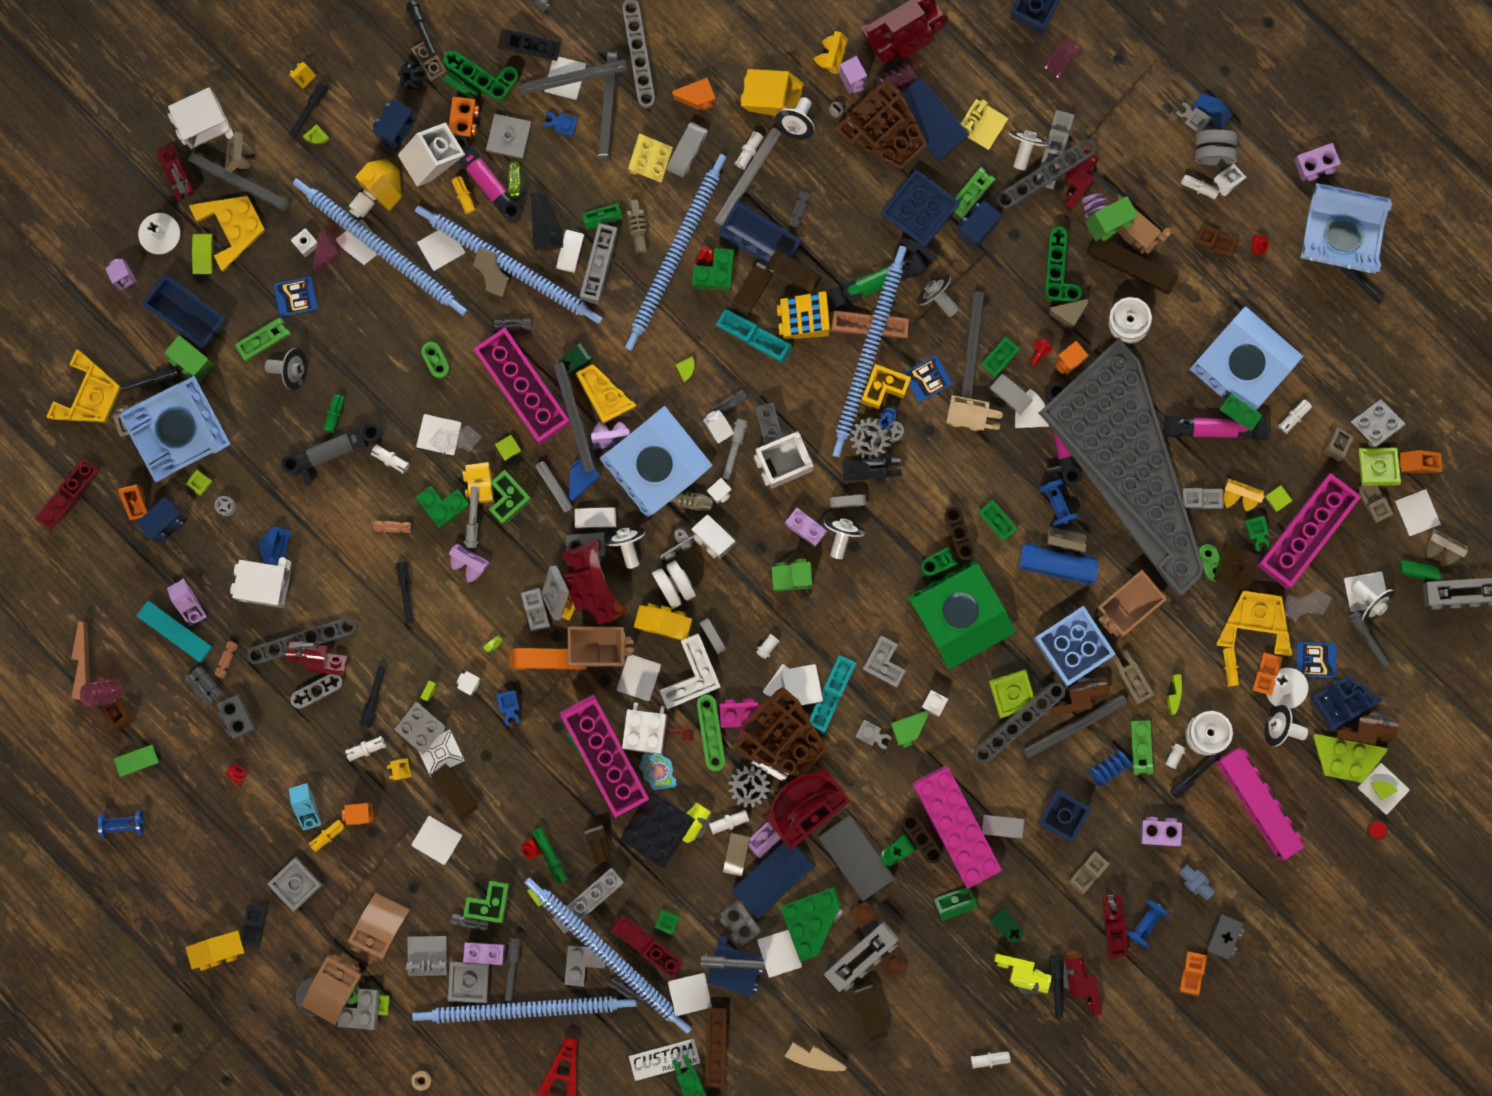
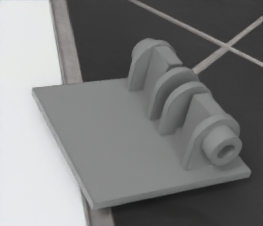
M1381 399L1351 421L1369 440L1368 444L1371 448H1376L1406 425Z
M683 529L676 530L674 535L678 545L660 556L661 561L666 560L668 562L677 556L676 553L681 549L684 552L691 548L694 537H688Z
M415 702L394 730L419 752L424 754L438 735L442 734L445 726L424 709L422 705Z
M447 936L408 937V963H406L408 976L447 975Z

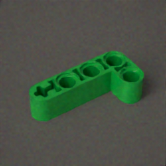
M449 51L444 55L443 61L450 72L463 81L466 80V83L496 103L505 102L519 83L518 73L513 67L504 68L498 77L494 78L455 51ZM456 59L457 64L454 62L450 64V60L454 61ZM470 68L473 70L471 75H464L466 69ZM508 74L515 76L511 81H507L505 77ZM482 79L489 81L485 86L479 85V82ZM498 89L504 90L501 96H496L494 93Z
M1062 227L1053 228L1048 238L1044 298L1046 301L1056 304L1077 302L1082 295L1079 286L1064 284L1067 232ZM1058 233L1061 238L1058 245L1055 246L1056 237L1054 236ZM1059 252L1061 259H1054L1051 253ZM1052 270L1058 271L1059 274H1060V277H1059V278H1053V277H1051L1050 271H1052ZM1055 289L1058 292V296L1051 297L1048 291ZM1075 291L1077 298H1070L1067 292Z

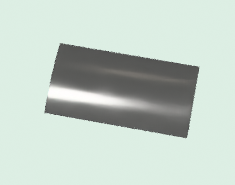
M850 815L818 837L862 901L895 879Z

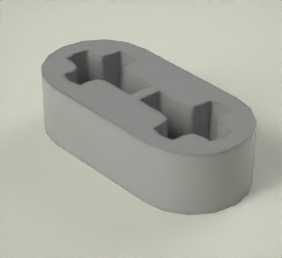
M866 495L829 498L830 508L867 505Z
M707 618L700 622L717 654L726 650L710 620Z

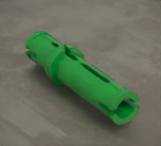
M543 827L533 831L532 834L547 863L546 867L548 870L550 869L556 885L568 880L560 865L561 861L557 859Z

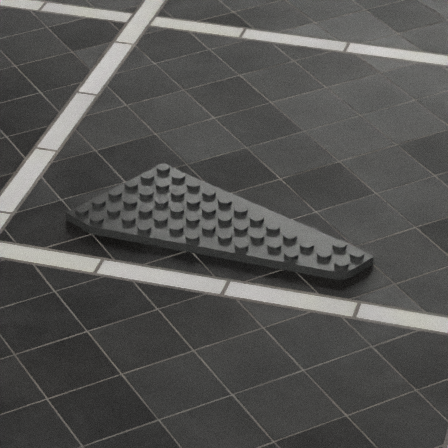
M1117 339L1038 413L1053 429L1166 583L1178 596H1182L1201 577L1203 564L1140 361L1120 339Z

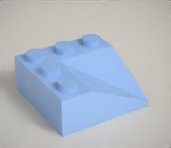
M1084 606L1033 639L1064 687L1072 684L1116 655Z

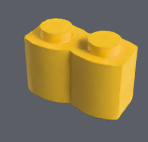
M486 462L465 465L466 470L463 471L464 482L468 483V489H465L466 500H470L471 486H478V504L495 502L493 485L490 483L492 482L490 464Z

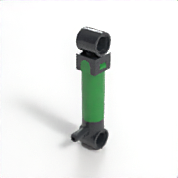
M921 253L910 255L902 261L903 273L898 274L902 277L901 279L897 278V280L901 282L928 271ZM891 266L828 290L826 295L831 310H839L848 304L851 305L860 301L863 297L882 290V286H887L883 283L884 281L888 282L885 277H890L887 275V271L891 272L888 270Z

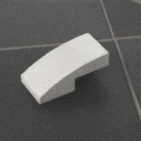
M566 230L563 248L560 250L556 269L575 273L585 234Z
M616 508L575 509V528L616 527Z

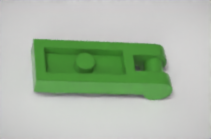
M982 167L955 198L961 205L954 213L961 219L966 217L996 181V178L986 174V170ZM982 179L985 183L981 185L978 180Z
M282 318L276 319L235 344L245 362L291 335L290 331L284 327ZM277 329L279 333L274 336L272 330Z
M1130 721L1133 775H1139L1140 773L1153 775L1151 721ZM1139 760H1146V765H1139Z

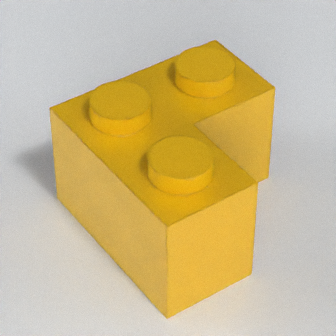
M875 364L861 403L879 410L885 392L904 398L911 377Z
M648 603V606L639 605L634 628L683 640L688 637L692 619L685 617L686 613L674 610L673 613L671 612L672 608L661 606L659 609V606Z
M238 931L185 947L191 969L200 968V971L221 965V960L226 959L227 963L237 960V955L244 953Z

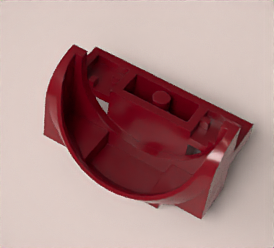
M909 0L868 26L865 24L860 28L873 52L884 63L894 57H901L903 59L930 44L934 40V32L941 30L946 25L943 12L936 5L935 0ZM888 33L891 38L883 37V36Z
M597 539L589 540L579 547L562 553L569 568V571L562 575V578L569 590V595L576 611L586 609L592 623L597 621L598 624L614 621L627 611L626 605L620 604L614 598L606 584L599 562V543Z
M821 767L815 773L797 777L786 784L776 795L771 808L762 816L788 849L791 850L851 801L831 774Z

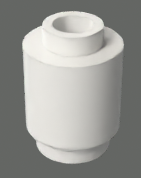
M364 189L349 204L351 208L349 212L356 218L360 216L364 218L374 205L376 198Z

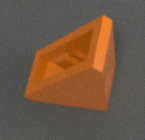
M133 485L118 489L129 520L141 518L148 512L144 491L141 486Z

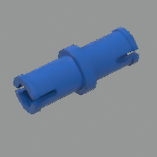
M889 403L886 409L882 411L879 421L881 428L886 425L885 429H888L891 423L895 421L898 411L896 404L891 407L892 403Z

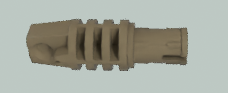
M631 200L629 203L630 211H627L630 235L634 237L635 253L647 252L645 241L647 229L644 211L639 209L638 200Z
M684 490L669 501L676 503L678 507L699 511H711L713 506V498Z

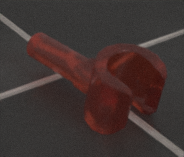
M668 727L666 729L668 733L682 735L683 741L693 740V732L691 730H678Z

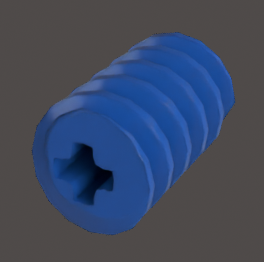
M1116 750L1114 752L1115 757L1112 754L1108 755L1109 761L1102 759V765L1096 763V770L1093 767L1089 768L1090 776L1100 790H1102L1101 783L1106 787L1108 786L1107 779L1114 782V774L1120 778V770L1126 774V766L1133 769L1131 762L1124 753Z

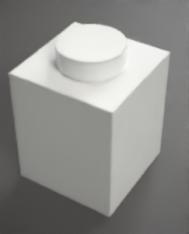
M719 410L709 413L703 420L718 444L734 434L724 415Z
M931 690L921 708L939 717L948 699Z

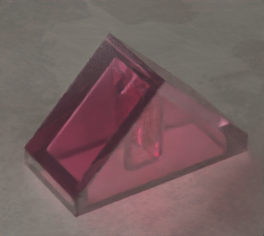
M1067 37L1056 47L1044 64V67L1058 78L1080 53L1082 48Z
M323 230L319 232L313 264L316 271H321L341 257V254Z

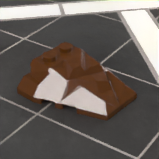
M888 78L873 88L835 128L848 142L859 144L865 148V151L869 153L872 151L880 155L881 159L900 169L904 168L928 145L901 91Z
M784 687L775 691L772 696H767L740 727L741 733L737 736L733 745L747 759L758 761L768 767L777 768L796 777L806 775L827 750L818 732L812 726L808 715L801 707L799 700Z

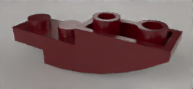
M83 458L59 486L58 492L38 513L35 520L51 531L62 518L64 519L80 500L96 477L99 469Z
M621 914L610 928L671 979L684 964L624 914Z

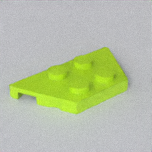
M1313 734L1312 736L1317 748L1318 758L1321 762L1323 775L1364 783L1388 749Z

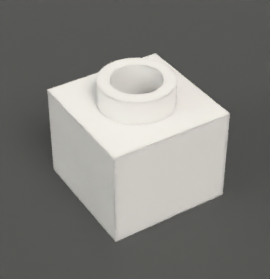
M306 228L291 240L304 257L319 246L318 242ZM306 238L307 243L301 244V241Z
M720 478L707 490V493L718 504L720 501L722 503L727 501L731 497L730 492L732 490Z
M466 671L465 674L461 673L459 676L457 688L473 696L482 679Z

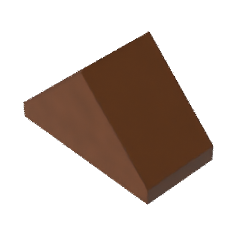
M117 697L101 709L114 731L121 732L135 720Z

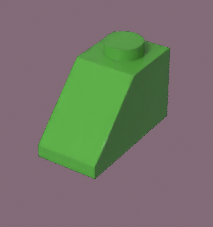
M928 710L890 724L898 746L903 745V748L914 745V740L918 738L929 715Z

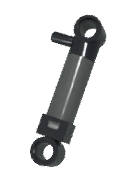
M367 423L363 426L362 431L357 427L347 431L344 435L294 455L285 456L281 461V468L291 476L301 473L306 486H309L313 483L308 471L309 468L352 451L357 452L367 448L366 442L377 444L382 439V430L375 423ZM376 429V436L368 438V431ZM290 461H296V467L293 470H288L287 466Z

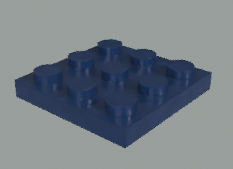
M915 169L880 214L917 243L927 247L961 203Z

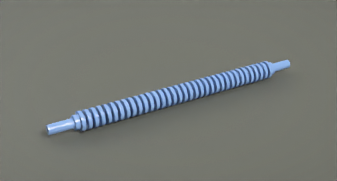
M720 154L713 169L706 173V177H704L701 183L702 186L697 191L698 195H695V199H693V203L690 205L691 208L686 213L687 217H684V221H682V225L679 228L680 230H678V234L675 236L676 239L671 244L672 248H669V252H667V256L664 258L665 261L660 266L661 270H658L659 274L655 276L657 279L653 280L654 283H652V287L649 289L650 292L645 297L646 301H643V305L640 307L642 310H639V314L636 315L638 319L635 318V323H632L633 332L625 349L632 351L639 335L646 331L647 323H650L649 319L653 317L651 314H654V310L657 309L655 305H659L658 301H661L662 292H665V288L668 286L666 283L670 282L669 279L674 274L673 270H676V266L679 264L677 261L681 260L680 257L685 252L684 248H687V244H689L688 239H691V235H693L696 229L695 226L700 221L699 217H702V213H704V209L707 207L706 204L711 199L710 195H713V191L716 189L717 182L720 180L719 172L727 158L726 156Z
M299 179L294 180L293 185L306 194L308 201L316 206V208L328 215L329 218L355 236V238L382 257V259H386V262H390V265L415 284L417 283V286H421V289H425V292L442 305L451 306L462 316L466 314L467 309L453 299L454 297L450 291L442 285L440 286L434 279L432 280V277H428V274L401 255V253H397V250H393V247L368 228L366 229V226H362V223L341 207L339 208L337 204L335 205L331 199L318 189H310Z
M419 205L416 207L415 212L428 219L432 227L439 231L441 230L442 233H445L447 236L449 235L450 238H453L458 243H462L461 245H466V248H470L476 254L480 247L498 255L497 263L499 268H504V271H508L509 274H512L514 277L516 276L522 282L525 281V284H529L530 287H533L535 290L537 289L538 292L542 291L543 295L546 294L551 300L554 299L556 303L563 304V307H567L571 312L574 313L576 311V315H585L598 324L602 322L603 317L589 310L585 302H581L580 299L577 300V297H573L569 292H564V289H560L559 286L556 287V284H552L546 278L543 279V276H539L538 273L535 274L533 270L531 271L525 265L522 266L521 263H518L516 260L514 261L513 258H510L505 253H501L500 250H497L495 247L493 248L492 245H489L484 240H480L479 237L476 238L474 234L472 235L466 229L459 228V225H455L454 222L443 217V215L432 214Z
M899 246L895 261L888 268L891 272L887 271V275L890 277H885L888 282L884 281L883 284L887 286H882V289L885 291L880 293L884 296H879V299H882V301L878 300L877 303L881 305H876V308L879 309L874 311L877 315L873 314V318L876 320L872 319L871 322L874 325L870 324L873 330H868L871 334H867V337L870 339H865L868 344L864 343L863 346L867 348H863L862 351L865 354L861 353L860 355L864 358H859V361H862V363L858 362L857 365L861 367H856L859 373H854L857 377H853V380L856 382L851 383L855 386H850L853 392H848L851 397L847 396V399L850 401H845L848 406L844 405L847 411H842L845 416L841 415L840 418L844 420H839V423H842V425L838 424L837 427L841 429H836V437L838 438L833 456L840 457L844 441L851 435L847 432L852 431L849 426H854L851 421L855 422L852 416H857V414H854V412L858 413V409H855V407L859 408L860 405L857 402L861 403L862 401L858 399L863 397V395H860V393H864V390H861V388H866L863 383L867 384L868 381L864 379H869V376L866 375L871 373L868 369L872 370V366H869V364L873 365L874 362L871 359L875 360L872 354H877L874 350L878 351V347H875V345H880L877 340L881 341L882 338L878 336H883V333L880 331H884V328L881 326H886V323H883V321L887 322L888 319L884 317H889V314L886 313L891 311L888 307L892 308V304L889 302L893 303L894 300L891 297L895 298L892 292H897L894 288H898V285L895 283L899 284L900 280H897V278L901 279L902 277L898 274L903 273L901 264L907 249L906 247Z
M531 878L524 882L537 895L539 903H543L542 906L544 908L547 906L546 909L548 911L551 910L550 913L554 914L558 921H561L563 925L565 924L566 928L569 927L568 930L570 932L573 931L572 934L576 935L578 939L580 938L581 942L584 941L583 944L587 945L589 949L591 948V951L595 952L594 954L599 959H602L604 963L606 962L607 966L610 965L609 968L613 969V972L617 973L618 976H621L620 978L625 983H628L637 994L639 993L640 997L643 996V999L647 1000L646 1002L651 1007H654V1010L661 1014L663 1018L665 1017L666 1021L674 1022L686 1034L691 1031L692 1028L679 1016L675 1015L673 1005L666 1001V998L659 994L657 990L655 991L651 984H647L648 982L643 977H640V974L633 970L631 966L629 967L628 963L625 964L626 961L622 960L617 953H614L615 951L610 946H607L605 942L603 943L602 939L599 940L600 937L596 936L595 932L592 933V930L588 929L589 927L584 922H581V919H577L576 915L573 916L574 913L572 911L569 912L570 909L562 905L563 903L557 897L555 898L554 894L551 895L550 891L542 890Z
M609 996V1001L607 997H604V1001L602 997H599V1001L597 997H594V1001H592V998H589V1002H587V998H584V1002H582V998H579L578 1003L577 999H574V1003H572V999H569L568 1003L567 999H564L563 1003L562 1000H558V1004L556 1000H553V1004L551 1000H548V1004L546 1001H543V1005L541 1001H538V1005L536 1001H533V1005H531V1002H528V1006H526V1002H523V1006H521V1002H518L517 1006L516 1003H512V1007L511 1003H507V1007L505 1003L502 1004V1007L501 1004H497V1008L495 1004H492V1008L490 1004H487V1008L485 1005H482V1009L480 1005H477V1009L475 1005H472L471 1009L470 1006H467L466 1010L465 1006H462L461 1010L460 1006H457L456 1010L455 1007H451V1011L450 1007H446V1011L444 1007H441V1011L440 1008H436L432 1012L413 1013L412 1017L413 1021L432 1020L433 1022L440 1023L441 1019L442 1023H445L446 1019L447 1023H450L451 1019L452 1022H455L456 1018L457 1022H460L461 1018L462 1022H465L466 1018L467 1021H471V1017L472 1021H476V1017L478 1021H481V1017L483 1020H486V1016L488 1020H491V1016L493 1020H496V1016L498 1019H501V1015H503V1019H506L507 1015L508 1019H511L512 1015L513 1018H517V1014L518 1018H522V1014L524 1018H527V1014L528 1017H532V1013L534 1017H537V1013L539 1017H542V1013L544 1016H547V1012L549 1016H552V1012H554V1016H557V1012H559L560 1016L562 1011H564V1015H567L568 1011L569 1015H572L573 1011L574 1014H578V1010L580 1014H583V1010L585 1014H588V1010L590 1013H593V1009L595 1013H598V1009H600V1013H603V1009H605L606 1013L608 1008H610V1012H613L617 1008L637 1007V1003L633 999L617 1000V998Z

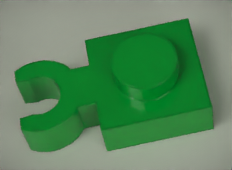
M1264 516L1244 521L1249 539L1256 540L1254 544L1256 552L1260 551V543H1264L1266 549H1269L1270 543L1264 537L1269 535Z

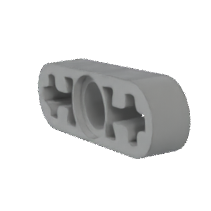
M329 674L294 692L290 699L291 704L295 708L303 709L341 689L343 678L340 675ZM332 677L339 679L337 682L338 686L330 685L327 687L329 691L326 692V687L322 682L325 681V684H328L332 681ZM319 685L322 688V694L315 697L312 694V688ZM308 690V695L312 700L309 701V698H306L302 701V705L295 703L297 696L304 697L307 695L305 691Z

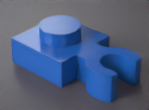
M546 112V116L552 118V121L549 123L543 121V126L547 128L554 126L555 133L573 138L578 118L562 113L557 118L553 113Z
M516 691L496 694L500 713H506L504 719L506 726H509V719L511 717H514L516 724H519L520 719L515 714V710H520Z

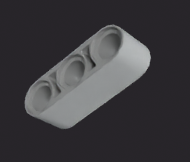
M690 122L666 170L684 178L702 146L708 130Z

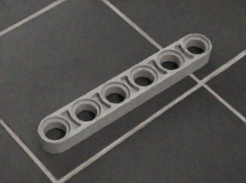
M626 0L623 3V14L638 102L641 107L650 108L655 103V95L640 7L636 0ZM634 4L636 11L629 13L626 11V6ZM637 22L640 25L639 29L631 31L629 29L630 23ZM635 40H640L643 43L640 49L632 47V43ZM638 58H643L646 61L643 67L635 65V61ZM645 76L649 79L647 85L642 86L638 83V79ZM645 94L652 97L651 102L648 104L641 101L642 96Z

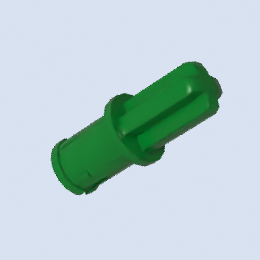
M451 72L444 76L443 80L456 89L457 93L460 92L468 99H476L470 92L475 96L479 95V92L469 86L466 80L462 81Z
M333 396L330 409L326 412L328 415L323 430L335 433L345 400L343 396Z

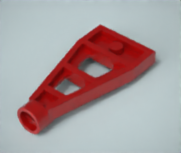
M568 1037L563 1038L562 1047L546 1075L537 1096H556L552 1095L549 1091L553 1081L556 1079L566 1081V1096H576V1049L578 1040ZM561 1060H567L571 1064L568 1076L557 1073Z

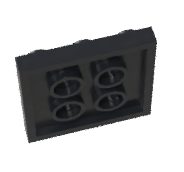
M650 791L648 794L649 800L642 803L620 840L660 867L665 868L695 821V818Z

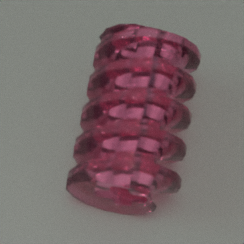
M906 62L902 63V68L896 66L895 71L890 69L889 75L882 73V79L879 76L875 77L876 86L888 78L897 88L900 86L903 90L905 89L904 83L911 86L912 79L914 81L918 80L913 68Z
M114 678L86 683L80 690V700L86 708L115 703L123 695V687L120 681Z

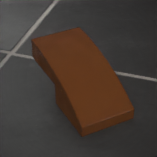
M1205 225L1201 226L1195 239V243L1230 259H1232L1239 243L1237 239L1221 234L1219 230Z

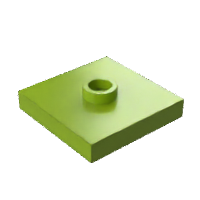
M1397 448L1358 449L1361 486L1401 484Z
M1025 669L988 681L1000 718L1015 714L1034 698Z

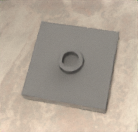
M494 114L486 151L523 159L532 124L531 121Z
M550 566L541 595L554 620H561L569 590L557 566Z
M297 857L267 884L293 912L322 886Z
M450 962L448 1001L487 1003L489 964Z

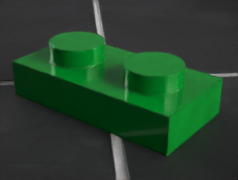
M618 203L582 213L586 230L598 228L599 223H615L623 219Z
M1005 336L980 366L995 378L1020 348Z
M1233 394L1229 395L1220 408L1222 412L1250 431L1254 429L1263 416Z
M993 500L978 512L1002 542L1018 529Z

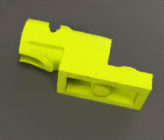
M695 803L687 812L688 815L695 818V821L683 838V841L686 843H690L695 838L703 837L711 817V812L698 803Z
M995 953L993 961L998 962L997 966L1009 968V965L1012 966L1009 981L1018 987L1020 993H1048L1051 975L1037 969L1033 971L1034 962Z

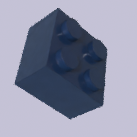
M1017 0L1009 19L1043 35L1060 0Z
M392 99L390 103L388 102L385 105L382 117L380 119L377 118L374 122L373 132L379 141L397 151L417 119L411 109Z
M985 200L982 204L977 203L971 210L970 217H965L959 223L957 237L975 251L999 224L1002 215Z
M164 497L142 516L136 524L150 540L159 544L160 542L164 543L170 538L171 532L182 528L187 518L172 501Z
M1057 789L1051 796L1037 824L1073 843L1091 808Z

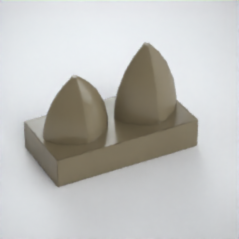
M236 131L227 141L225 170L230 173L236 168H249L251 165L242 155L255 154L252 148L243 142V134Z
M1434 528L1429 534L1430 539L1427 544L1428 558L1438 555L1444 548H1446L1445 560L1447 564L1454 563L1461 557L1466 556L1468 552L1466 545Z

